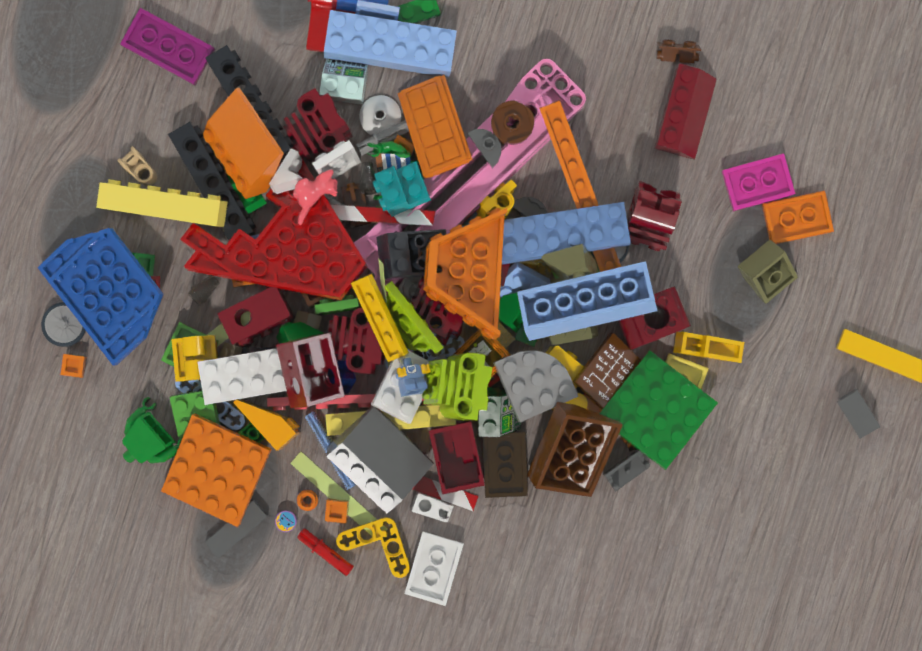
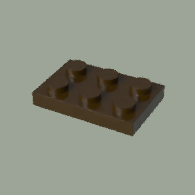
M511 432L501 437H483L485 498L528 496L525 432Z

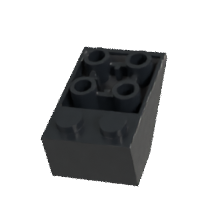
M446 229L386 233L376 237L379 260L383 263L385 280L424 276L426 247L431 241L430 238L440 233L443 236L446 235ZM437 265V273H441L442 268Z

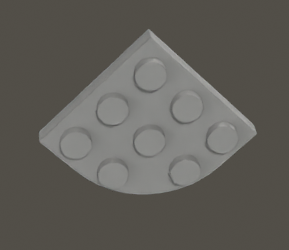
M531 350L521 351L494 362L518 422H523L554 408L557 402L565 403L578 397L566 368L556 358L547 353Z

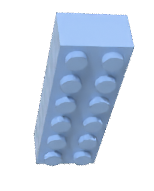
M330 10L324 58L435 76L445 75V77L449 78L457 30Z
M646 261L517 292L524 330L529 341L657 311Z

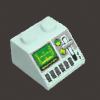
M326 58L321 78L320 97L329 93L333 101L363 105L368 65Z

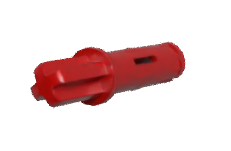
M305 528L298 534L297 538L308 546L312 553L318 554L344 576L351 572L354 566L327 546L323 539L319 540Z

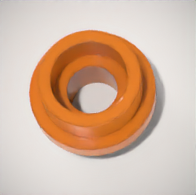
M303 490L297 496V504L302 510L311 511L318 504V496L312 490ZM305 496L311 497L312 501L310 504L304 502Z

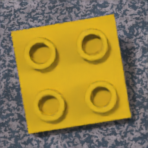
M512 180L506 184L502 182L494 190L495 193L491 198L487 196L479 204L480 207L476 211V217L481 216L483 219L489 216L488 213L496 208H500V210L507 208V213L504 216V220H506L514 205L512 194L517 185Z
M216 335L172 339L175 382L200 380L198 362L218 358Z

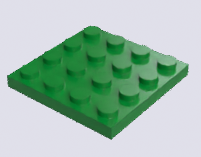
M649 351L599 414L621 422L623 426L619 435L666 470L718 402L653 352Z

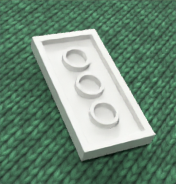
M277 348L198 362L205 405L287 391Z

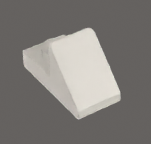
M290 149L270 181L269 185L274 193L279 194L293 190L297 182L303 179L295 174L302 166V159L298 151Z

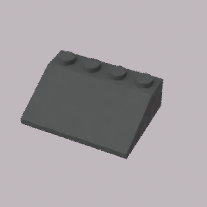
M374 406L328 445L326 455L329 460L386 513L390 512L407 496L434 464L392 421Z

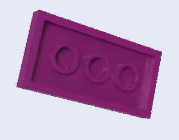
M142 8L139 9L120 43L122 47L194 86L208 64L205 57L215 51L213 46Z

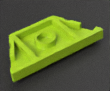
M392 281L384 287L388 292V296H386L387 307L406 346L410 350H420L422 352L432 349L434 353H438L444 347L431 332L426 321L421 319L416 313L414 306L406 300Z

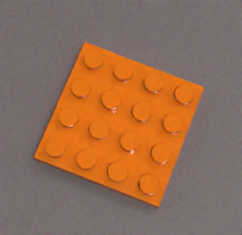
M194 413L190 418L161 492L238 527L242 522L272 449Z

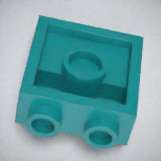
M416 161L399 169L392 166L374 174L376 180L373 181L376 192H381L382 198L379 199L383 211L387 210L391 217L431 201Z

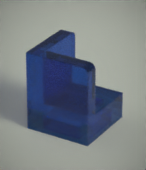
M336 360L344 394H349L357 378L354 372L348 369L346 361ZM329 368L328 378L329 381L332 384H334L335 375L333 371Z

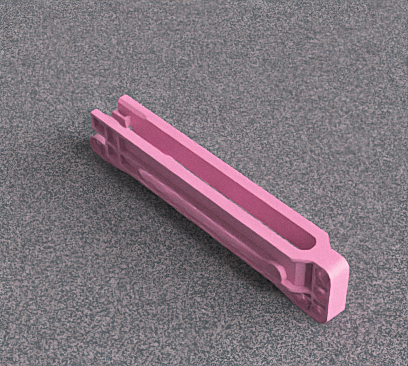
M543 59L537 63L520 80L506 100L518 101L526 105L535 115L532 134L528 139L517 145H504L501 148L499 162L493 169L487 162L435 212L433 226L421 225L416 231L446 229V234H449L450 229L462 225L480 207L479 204L487 196L491 198L495 193L494 190L502 182L506 183L551 140L539 109L540 107L560 100L568 122L583 108L586 101L584 92L554 61ZM548 66L552 72L545 75L540 71V68ZM529 80L534 81L536 88L528 89L525 83ZM563 81L566 84V89H557L555 83ZM572 96L579 97L581 104L573 105L570 102V98ZM492 115L477 129H485L492 132ZM510 117L509 122L506 124L507 126H513L518 120ZM470 137L466 141L473 160L439 175L425 178L424 182L431 201L416 206L411 210H425L482 155ZM379 222L365 236L354 242L366 262L367 268L375 275L374 279L380 292L381 282L376 237L386 233L402 232L409 224ZM404 278L385 280V286L392 281L398 287Z

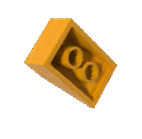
M235 400L233 402L276 451L282 450L300 433L298 430L300 426L292 417L287 418L245 400Z

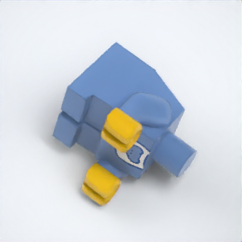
M404 358V366L397 368L396 373L401 397L422 394L427 389L424 376L431 372L428 363L426 365L422 364L421 367L419 364L412 365L411 358Z

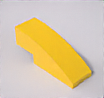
M676 332L673 353L742 363L745 342L688 332Z

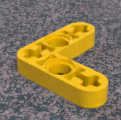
M384 517L345 530L337 536V546L344 551L381 540L391 573L398 578L405 577L409 573V561L397 525L392 518ZM384 521L393 525L390 528L391 535L396 533L397 537L384 541L383 537H388L386 530H381ZM363 528L372 530L373 535L371 539L365 540L361 537L360 532ZM353 531H357V538L360 543L356 544L355 539L349 542L350 546H346L345 543L341 544L340 541L343 539V535L350 538L354 536ZM391 541L397 542L400 547L397 553H390L387 549L388 543ZM403 554L404 558H399L401 565H406L403 573H400L399 570H394L397 567L396 559L391 561L390 557H397Z

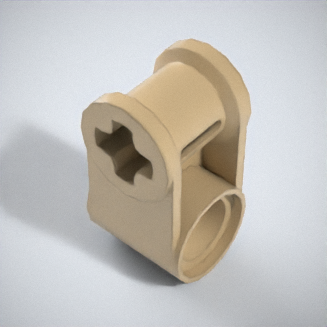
M132 146L130 148L131 151L117 161L138 182L144 186H152L157 181V173L140 152ZM150 171L149 178L142 180L143 172Z

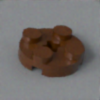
M518 101L503 102L495 109L491 119L492 132L503 144L517 145L523 143L532 134L534 127L532 111L529 107ZM510 117L519 121L516 124V128L512 129L511 126H507L506 123L509 122Z

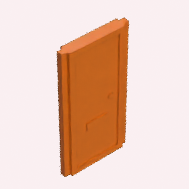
M445 75L436 76L397 93L424 178H431L473 160Z

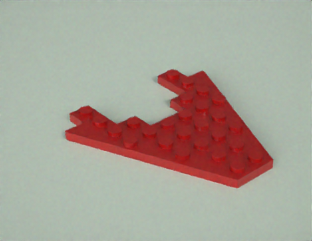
M302 159V166L295 174L303 179L307 178L310 181H314L313 175ZM272 189L266 194L267 199L281 208L256 240L241 229H238L225 245L194 223L180 238L185 245L195 251L184 265L188 271L337 300L343 299L352 287L351 283L360 277L367 268V264L325 195H322L310 207L302 225L298 224V216L302 207L293 196L294 189L279 194L274 193Z

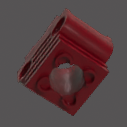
M316 88L302 95L297 101V108L303 119L299 120L295 112L291 114L296 122L293 125L288 117L284 118L286 125L283 126L292 141L296 139L295 148L302 159L306 157L309 162L313 160L309 151L312 150L316 157L319 156L316 147L320 146L323 153L328 154L334 150V147L327 148L328 143L336 142L338 144L342 141L347 142L346 140L353 137L345 120L337 114V109L329 93L320 97ZM314 106L311 111H305L307 107Z
M639 181L631 202L629 217H627L630 243L634 245H639L640 243L649 245L648 248L654 251L666 250L667 242L670 240L669 234L672 235L680 213L679 209L682 203L680 192L661 190L659 194L656 193L657 188L649 183Z
M422 277L418 284V288H420L417 297L413 296L410 303L414 306L420 318L426 319L429 329L441 345L446 346L450 337L456 340L459 339L464 322L463 317L457 313L449 312L439 300L434 301L426 295L427 292L423 290L424 277ZM435 324L441 326L438 329L432 328V326Z
M675 286L654 294L656 306L662 312L664 318L663 324L659 329L650 328L644 320V314L618 320L630 350L691 326Z
M363 308L356 309L352 313L351 318L334 315L333 320L329 322V332H332L331 338L336 360L346 361L348 369L353 372L375 375L376 364L384 365L385 355L369 321L364 325L360 323V317L365 314ZM361 356L363 358V365L357 368L355 360Z

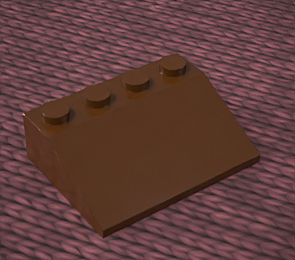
M557 402L527 473L536 489L592 497L623 424L578 405Z

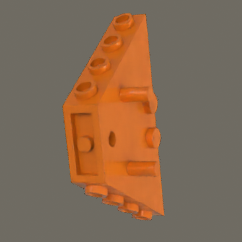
M496 208L488 213L489 216L483 219L481 216L470 220L467 226H455L449 230V234L444 236L442 233L430 238L431 241L426 247L423 288L427 292L426 295L434 301L439 300L449 312L462 316L463 321L469 326L474 327L475 325L482 330L481 333L486 338H493L495 340L500 337L498 319L504 216L507 213V208L503 210ZM437 265L442 268L441 273H437Z

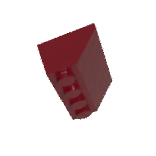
M681 63L678 64L654 149L695 160L717 80L715 77L699 68Z

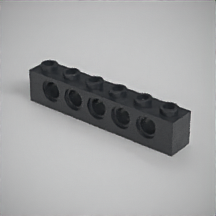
M226 45L205 57L228 97L238 86L245 85L242 92L249 102L256 103L253 108L260 119L267 120L264 125L271 135L278 137L276 142L284 153L280 163L283 162L294 145L288 135L283 137L280 132L283 130V127L277 118L272 119L270 113L273 111L267 101L262 102L259 98L262 93L257 85H251L248 79L252 77L246 67H240L238 62L241 59L235 49L231 51ZM229 68H235L233 73L226 74Z
M188 122L169 133L168 136L203 197L208 198V194L221 196V198L224 196L229 197L224 227H221L228 241L238 229H241L249 236L255 235L256 233L253 229L256 226L250 216L246 218L243 212L245 208L240 198L236 199L232 193L235 191L230 181H225L222 176L224 170L219 161L215 163L211 157L214 155L213 150L208 143H203L201 137L204 135L199 126H194L191 122ZM197 142V149L190 152L188 150L189 144ZM202 160L208 161V167L205 170H199L198 167ZM213 178L219 180L216 188L209 187V182ZM235 214L239 215V223L236 225H231V216Z

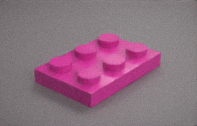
M784 153L721 171L733 212L795 195Z

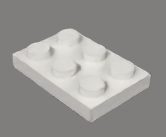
M348 140L347 142L342 141L336 144L334 150L328 154H320L312 164L318 174L333 170L334 173L331 177L337 178L361 163L353 145Z
M408 350L409 353L405 356L391 361L371 405L407 424H411L423 398L422 394L401 397L398 379L396 378L397 368L404 366V358H411L412 365L419 364L420 367L422 364H429V361Z
M423 531L404 594L446 606L464 543Z

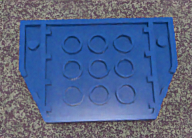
M113 228L66 240L37 267L113 366L118 365L147 338L162 300L163 292Z

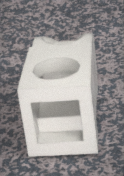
M416 491L410 510L427 517L448 522L454 506Z

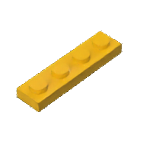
M370 274L352 282L351 285L387 361L390 362L408 354L409 352L373 275Z

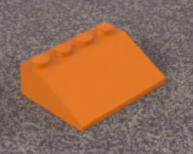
M239 87L231 93L207 121L203 135L205 141L214 150L215 156L220 159L225 167L226 173L235 182L238 191L242 193L245 199L268 191L269 183L274 177L284 153Z

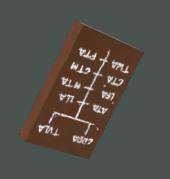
M609 333L573 382L603 409L642 360L614 333Z

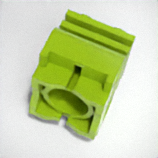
M462 353L451 355L446 360L429 361L431 372L425 375L427 377V389L422 393L423 404L440 406L441 414L448 419L461 421L478 420V412L487 411V387L492 374V367L484 366L486 355Z

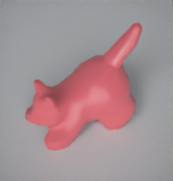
M333 170L319 174L314 181H310L307 178L301 179L295 185L293 196L302 207L298 216L299 225H302L310 207L322 195L331 194L334 197L337 196V180L331 177L334 173Z

